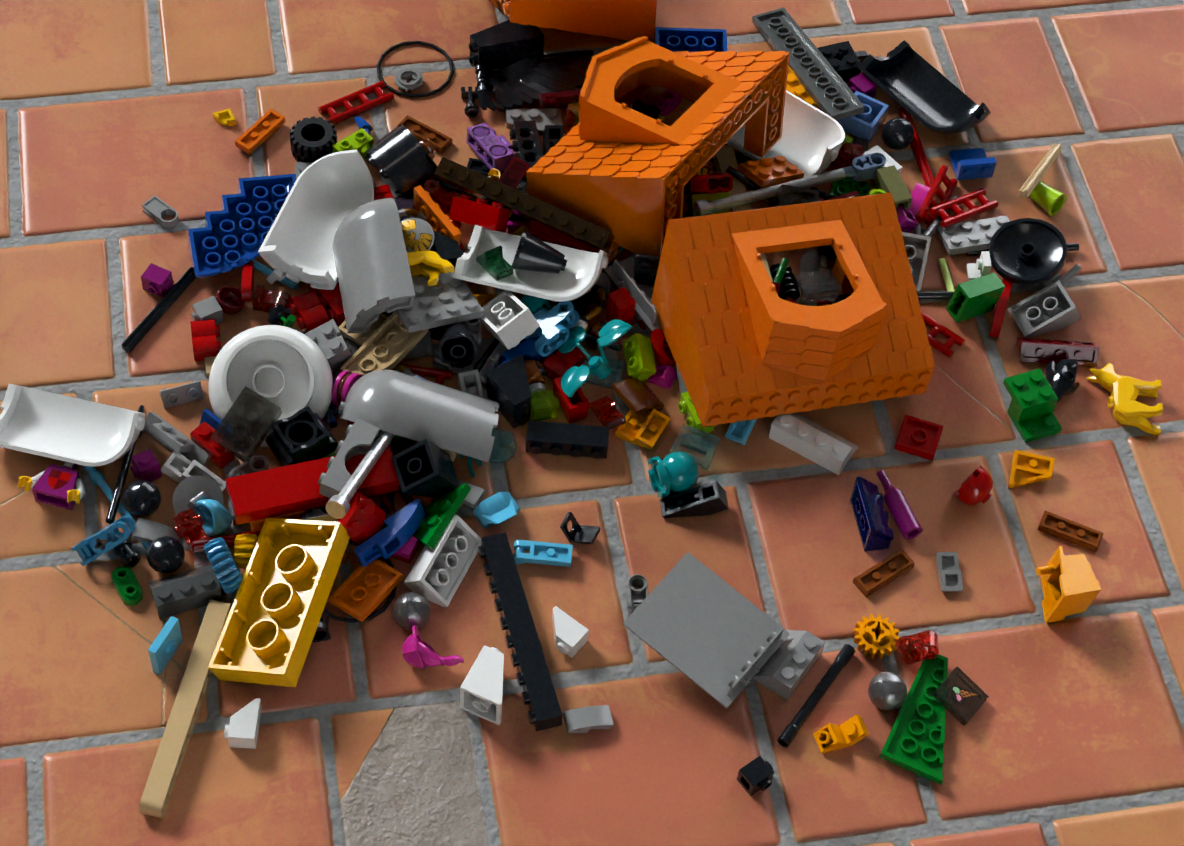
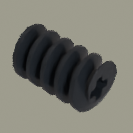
M780 263L773 264L769 268L773 282ZM787 266L778 296L784 300L788 296L795 301L800 297V292L792 268Z

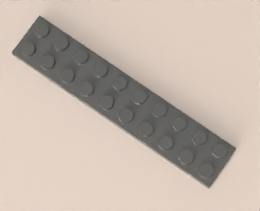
M784 7L752 16V23L775 51L790 52V68L824 113L836 121L864 113V105Z

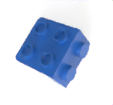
M983 148L951 150L949 152V158L957 180L993 177L997 163L995 157L987 158Z

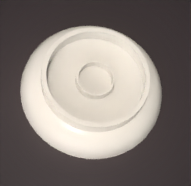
M257 326L234 336L218 353L209 375L208 393L215 415L234 430L236 438L261 447H269L265 439L273 432L272 423L291 417L307 406L310 407L313 413H317L322 420L328 411L332 399V371L323 351L305 334L285 326Z

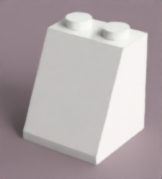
M483 646L460 687V708L500 726L502 721L504 653H501L499 649Z

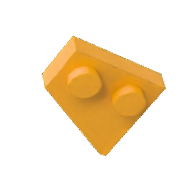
M1015 450L1008 488L1051 480L1055 458Z

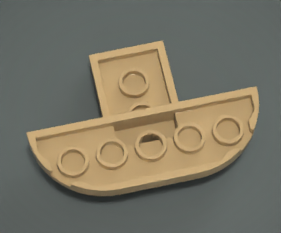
M396 312L390 317L383 313L379 314V319L371 325L368 333H348L346 321H344L339 326L343 336L361 347L340 368V372L350 371L363 376L375 370H392L426 335L429 329L408 333Z

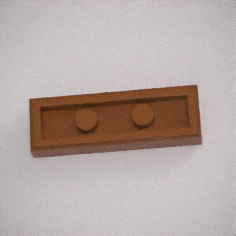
M408 115L398 124L404 125L419 142H427L434 146L435 151L443 154L452 144V138Z
M1044 511L1037 529L1093 552H1097L1103 536V532L1048 511Z
M900 549L855 577L853 583L867 597L912 569L915 563Z

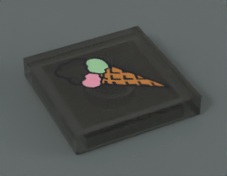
M958 666L951 671L932 694L963 726L969 722L989 697Z

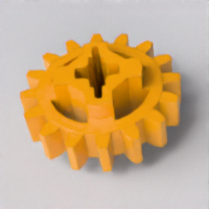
M870 614L868 619L863 616L861 622L857 621L853 631V643H858L857 650L864 649L863 655L871 653V658L873 659L875 655H879L880 659H883L884 653L890 656L892 650L896 651L900 640L898 636L899 629H894L896 623H889V617L881 619V614H878L877 618H874L873 614Z

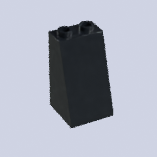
M510 20L504 21L470 35L469 63L472 67L484 65L491 70L505 68L522 59L544 54V34L537 26L512 23Z

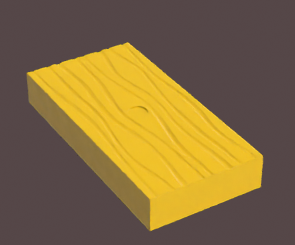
M279 518L265 519L208 666L219 680L296 687L350 539L347 530L341 522Z

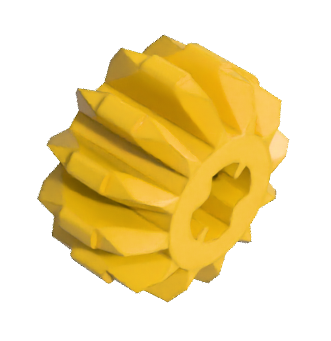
M244 533L236 536L234 550L235 562L238 568H247L258 540L256 534Z

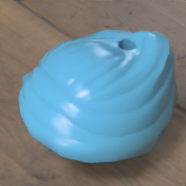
M211 499L197 501L196 507L198 511L196 517L206 535L213 536L228 531L233 517L222 504Z

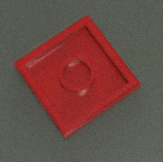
M905 414L894 449L933 461L944 426Z

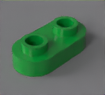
M124 566L116 568L112 573V581L122 602L129 606L137 605L141 602L143 593L133 571Z

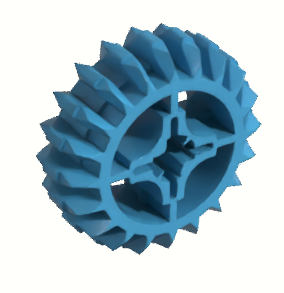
M221 537L214 538L204 545L205 553L225 593L228 595L236 593L243 576L225 540Z

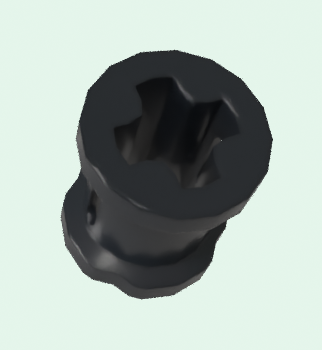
M125 540L114 547L113 552L121 558L124 567L132 568L139 563L141 556L134 552L131 542Z

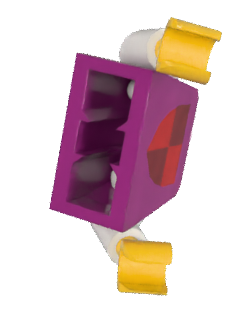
M66 461L62 467L52 464L36 476L31 478L20 476L18 481L19 488L25 487L27 492L32 488L35 501L72 511L75 502L80 504V500L86 495L84 482L80 479L79 472L75 470L77 464Z

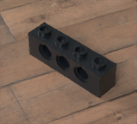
M535 120L513 121V129H510L513 151L516 152L515 155L530 164L529 168H532L543 157ZM526 174L522 178V181L527 182Z

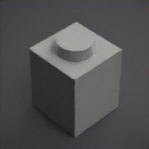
M214 296L192 304L193 313H191L193 321L215 319V325L224 322L222 308Z

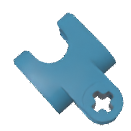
M571 301L559 302L550 311L545 308L540 309L533 315L540 326L533 334L526 336L524 339L528 340L540 336L535 342V349L539 355L547 357L568 340L570 336L569 329L579 322L580 315L574 310V305Z
M128 516L121 517L91 537L80 541L71 550L78 553L82 559L80 564L85 566L101 554L124 542L135 529L134 521ZM118 528H122L124 533L120 532Z

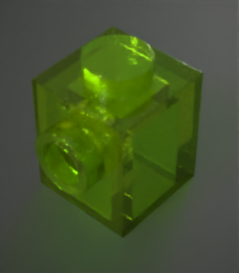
M552 390L531 394V417L533 421L557 418V409H560L558 398H554Z

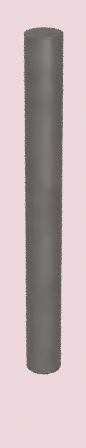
M952 196V198H951L950 200H953V199L958 198V197H957V196ZM951 209L945 210L947 214L951 211ZM939 215L922 236L931 237L940 226L941 221H943Z

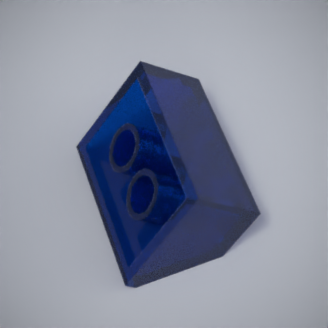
M856 477L850 501L864 552L889 549L894 534L892 528L888 526L889 517L888 512L884 511L883 495L882 493L879 494L877 485L862 477Z

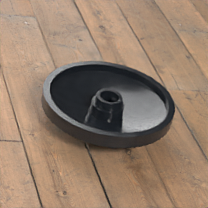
M1022 218L1010 221L1000 227L992 236L989 244L991 265L1000 276L1017 284L1029 285L1047 281L1054 277L1065 263L1067 255L1065 238L1055 226L1040 219Z

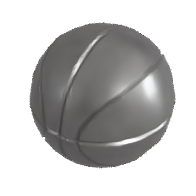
M408 592L399 596L392 610L395 622L406 630H412L414 625L418 629L423 627L428 621L431 612L429 602L425 597L414 592Z
M882 672L871 680L868 687V695L876 707L887 711L894 710L905 701L907 687L899 675L892 672Z

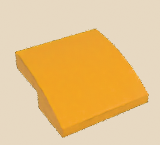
M654 408L652 412L648 411L645 416L634 414L629 410L616 430L615 436L634 445L652 449L671 418Z

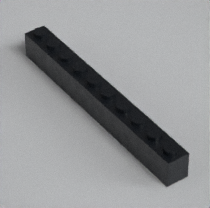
M506 532L481 537V546H478L479 556L485 560V564H483L484 572L491 580L489 582V589L491 594H495L496 597L494 600L496 612L501 613V618H499L500 626L507 633L505 642L507 648H511L513 653L511 654L512 666L517 667L518 673H516L518 685L523 686L522 698L524 705L529 706V722L534 724L536 731L562 726L563 715Z

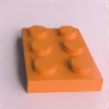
M783 156L762 158L755 161L750 160L739 163L738 171L760 187L777 185L804 177V172L798 169L796 165L788 162Z
M378 559L365 567L360 565L329 597V602L363 622L404 579L403 574Z

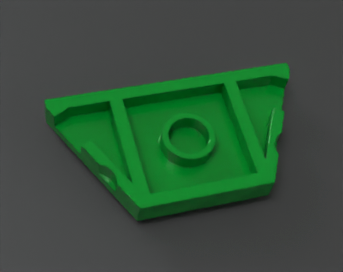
M464 483L431 502L426 507L425 516L413 536L430 549H433L471 490L470 486Z

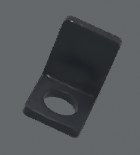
M572 512L567 513L560 526L570 543L593 544L601 530L598 526L579 525ZM571 520L572 529L569 532L567 529L568 522Z

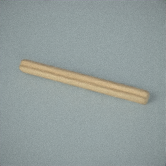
M1054 143L1019 190L1021 198H1027L1062 151L1061 144L1057 145Z

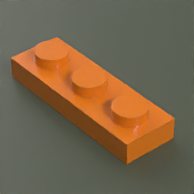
M270 109L235 141V146L250 155L286 122L285 117Z

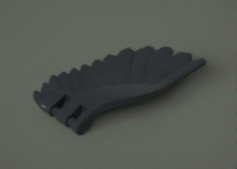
M582 50L542 54L522 59L498 70H491L484 65H477L475 73L477 75L478 100L481 109L487 110L488 107L493 111L497 109L500 112H504L505 109H513V106L522 107L523 102L530 105L533 103V100L540 101V94L576 90V88H582L594 51Z

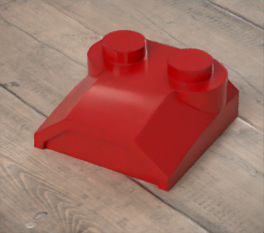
M356 491L349 501V511L342 519H338L336 522H341L347 530L350 540L359 546L382 529L385 524L386 513L371 499Z

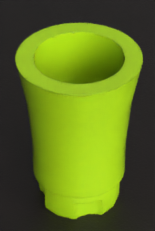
M1040 180L1030 193L1029 198L1040 205L1050 216H1053L1063 207L1067 196Z

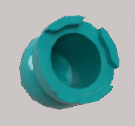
M672 452L666 455L663 460L658 456L648 459V464H651L652 470H648L653 490L658 489V498L668 496L670 490L674 492L686 491L697 482L699 475L698 464L687 453Z

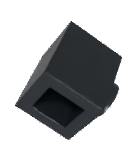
M759 756L739 769L737 780L748 794L752 796L759 790L764 791L771 786L774 775L773 767L768 761H764Z

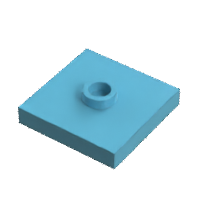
M171 616L148 649L153 672L159 675L183 641L179 619Z

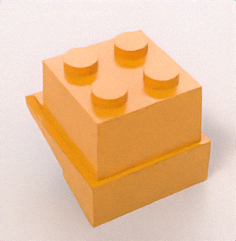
M1062 546L1057 548L1046 566L1036 568V574L1041 577L1044 597L1041 603L1045 623L1062 621L1066 616L1085 612L1101 591L1100 583L1096 579L1091 564L1087 561L1085 555L1065 556Z

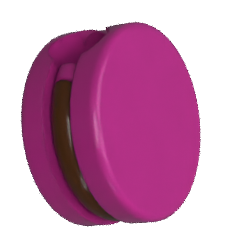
M342 371L337 376L332 388V401L335 406L339 407L341 401L345 402L350 388L362 377L361 374Z

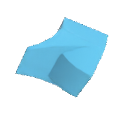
M498 492L483 500L473 510V515L481 526L486 529L517 515L520 507L509 492Z

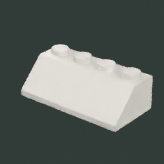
M798 413L778 415L771 424L770 439L837 475H840L858 449V445Z
M454 515L434 548L430 549L427 545L424 546L404 584L414 593L424 596L426 600L442 607H448L478 553V546H481V538L458 515Z

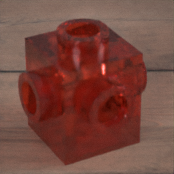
M192 508L180 512L173 518L176 524L173 527L178 538L183 537L187 545L206 536L202 527L205 525V522L200 513L195 515Z

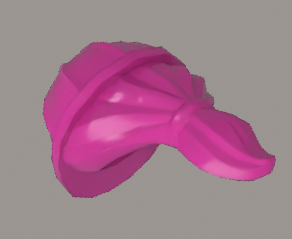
M416 625L412 627L413 634L406 638L402 646L404 660L413 667L424 669L426 666H454L458 663H464V659L458 655L440 657L429 644L422 641Z

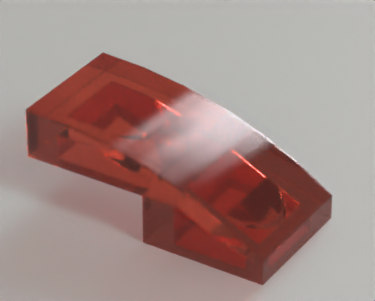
M608 396L589 403L598 420L604 427H609V430L626 423L625 416L616 409L615 402Z

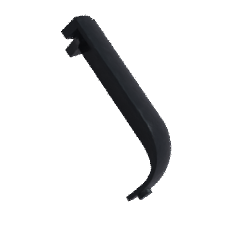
M905 40L895 49L888 52L887 57H875L869 54L857 67L920 123L934 132L941 134L961 133L975 127L991 114L983 102L980 106L916 53Z

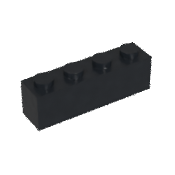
M528 420L526 452L607 459L609 427Z

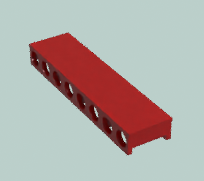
M390 445L386 447L357 490V492L365 497L398 491L399 481L391 459L393 454ZM356 455L345 463V467L351 475L366 455ZM331 457L225 478L226 492L229 495L236 525L326 506L330 498L319 494L320 485L318 480L321 474H326L329 469L327 465Z

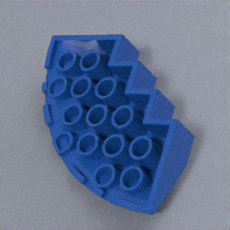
M296 174L239 178L238 194L222 195V211L205 212V228L188 229V244L196 278L228 272L254 260L260 255L258 251L296 181Z

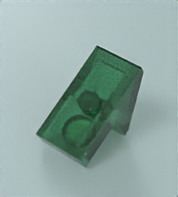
M502 246L486 251L476 258V261L496 281L513 274V267L503 258Z

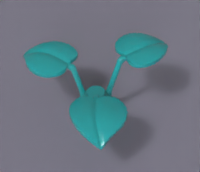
M615 319L602 327L599 331L600 338L597 340L601 357H592L581 346L580 342L586 337V331L583 327L575 326L569 329L570 336L564 344L557 348L558 351L566 354L577 346L589 359V367L585 365L580 367L573 366L562 376L561 387L569 398H572L576 390L587 381L590 374L596 375L599 379H604L610 374L611 368L607 364L608 360L605 357L603 347L611 345L633 328L629 323Z

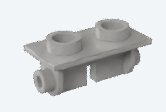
M194 380L192 383L169 389L164 388L160 391L164 409L204 399L200 380Z

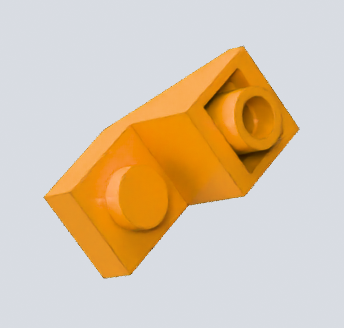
M856 714L841 725L828 723L813 733L820 752L824 754L852 746L868 736L869 733L861 715Z

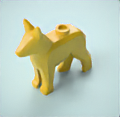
M434 251L407 253L411 276L423 274L429 278L427 281L428 286H436L438 284L440 273H454V266L449 261L442 259Z
M1108 363L1100 370L1090 369L1094 376L1087 377L1086 379L1098 383L1110 392L1107 407L1111 408L1113 418L1120 424L1135 426L1146 433L1160 435V425L1151 424L1147 418L1162 415L1163 403H1158L1156 406H1148L1136 401L1137 397L1144 396L1157 398V391L1161 389V380L1149 382L1118 375L1115 373V368L1111 363Z

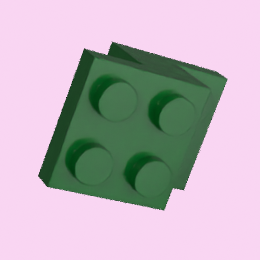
M1040 368L1004 379L1003 384L1012 397L1007 413L1025 443L1061 432L1062 427L1053 414L1058 397Z

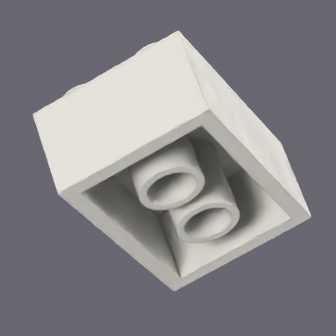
M504 290L482 307L484 310L483 317L479 318L486 329L508 350L516 347L521 340L533 334L540 326L529 308L508 290Z

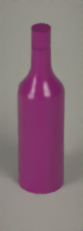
M884 470L878 471L876 474L885 492L884 502L904 539L910 540L917 537L923 529L903 492L891 484Z

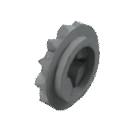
M412 68L402 69L395 75V85L399 87V90L404 89L406 92L408 90L414 92L415 89H420L424 80L422 73Z

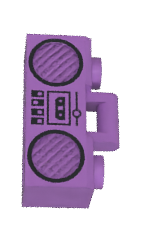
M486 123L467 128L466 143L490 170L495 168L499 172L504 171L515 155L512 150L513 146L503 135L496 136L495 130L491 129Z

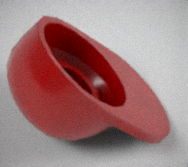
M661 329L653 330L650 339L657 361L661 365H676L663 331Z

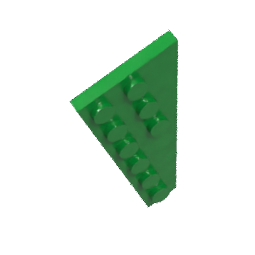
M928 650L879 757L941 785L943 782L948 658Z

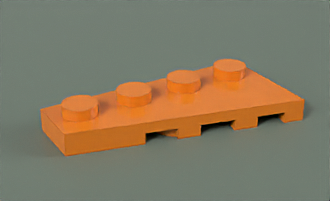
M421 185L415 187L414 210L426 216V219L430 221L433 231L457 241L460 245L462 234L459 228L452 224L449 216L442 212L439 204L432 200L428 191H425Z

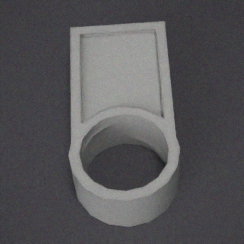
M154 195L142 204L144 208L142 211L162 227L173 228L178 224L177 211ZM168 215H172L175 217L174 219L169 221L163 220V218Z

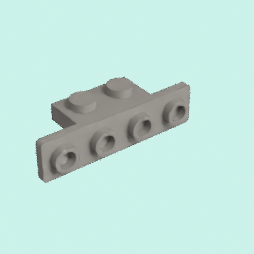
M154 412L148 413L143 429L145 432L172 452L176 451L190 461L195 459L206 467L210 459L208 452Z

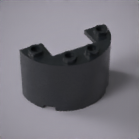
M398 125L365 151L366 155L364 158L366 161L373 165L374 168H380L379 173L385 180L388 178L395 186L397 197L401 201L404 199L408 204L414 201L415 187L421 185L427 191L431 188L429 187L430 184H433L431 180L440 181L434 174L437 165L404 125Z

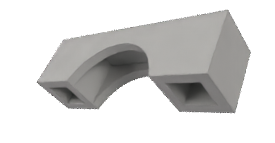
M358 418L353 425L350 424L345 433L347 437L344 441L341 440L336 449L338 453L335 457L332 456L327 465L329 469L326 474L322 473L318 480L320 485L319 494L331 498L341 492L352 476L347 471L345 463L356 455H366L377 440L380 428Z

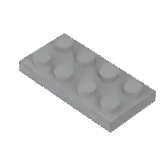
M1006 215L956 223L946 228L939 226L936 229V233L949 255L989 249L994 233L1004 224L1010 222Z

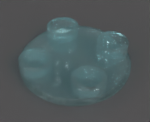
M492 429L491 436L495 437L489 462H507L516 453L517 445L514 434L509 431Z

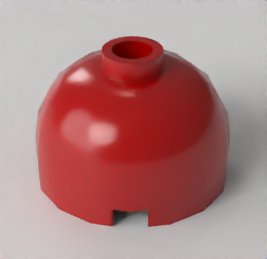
M980 465L961 484V487L958 490L956 489L953 495L966 505H976L980 502L984 504L992 496L989 493L993 488L992 477Z

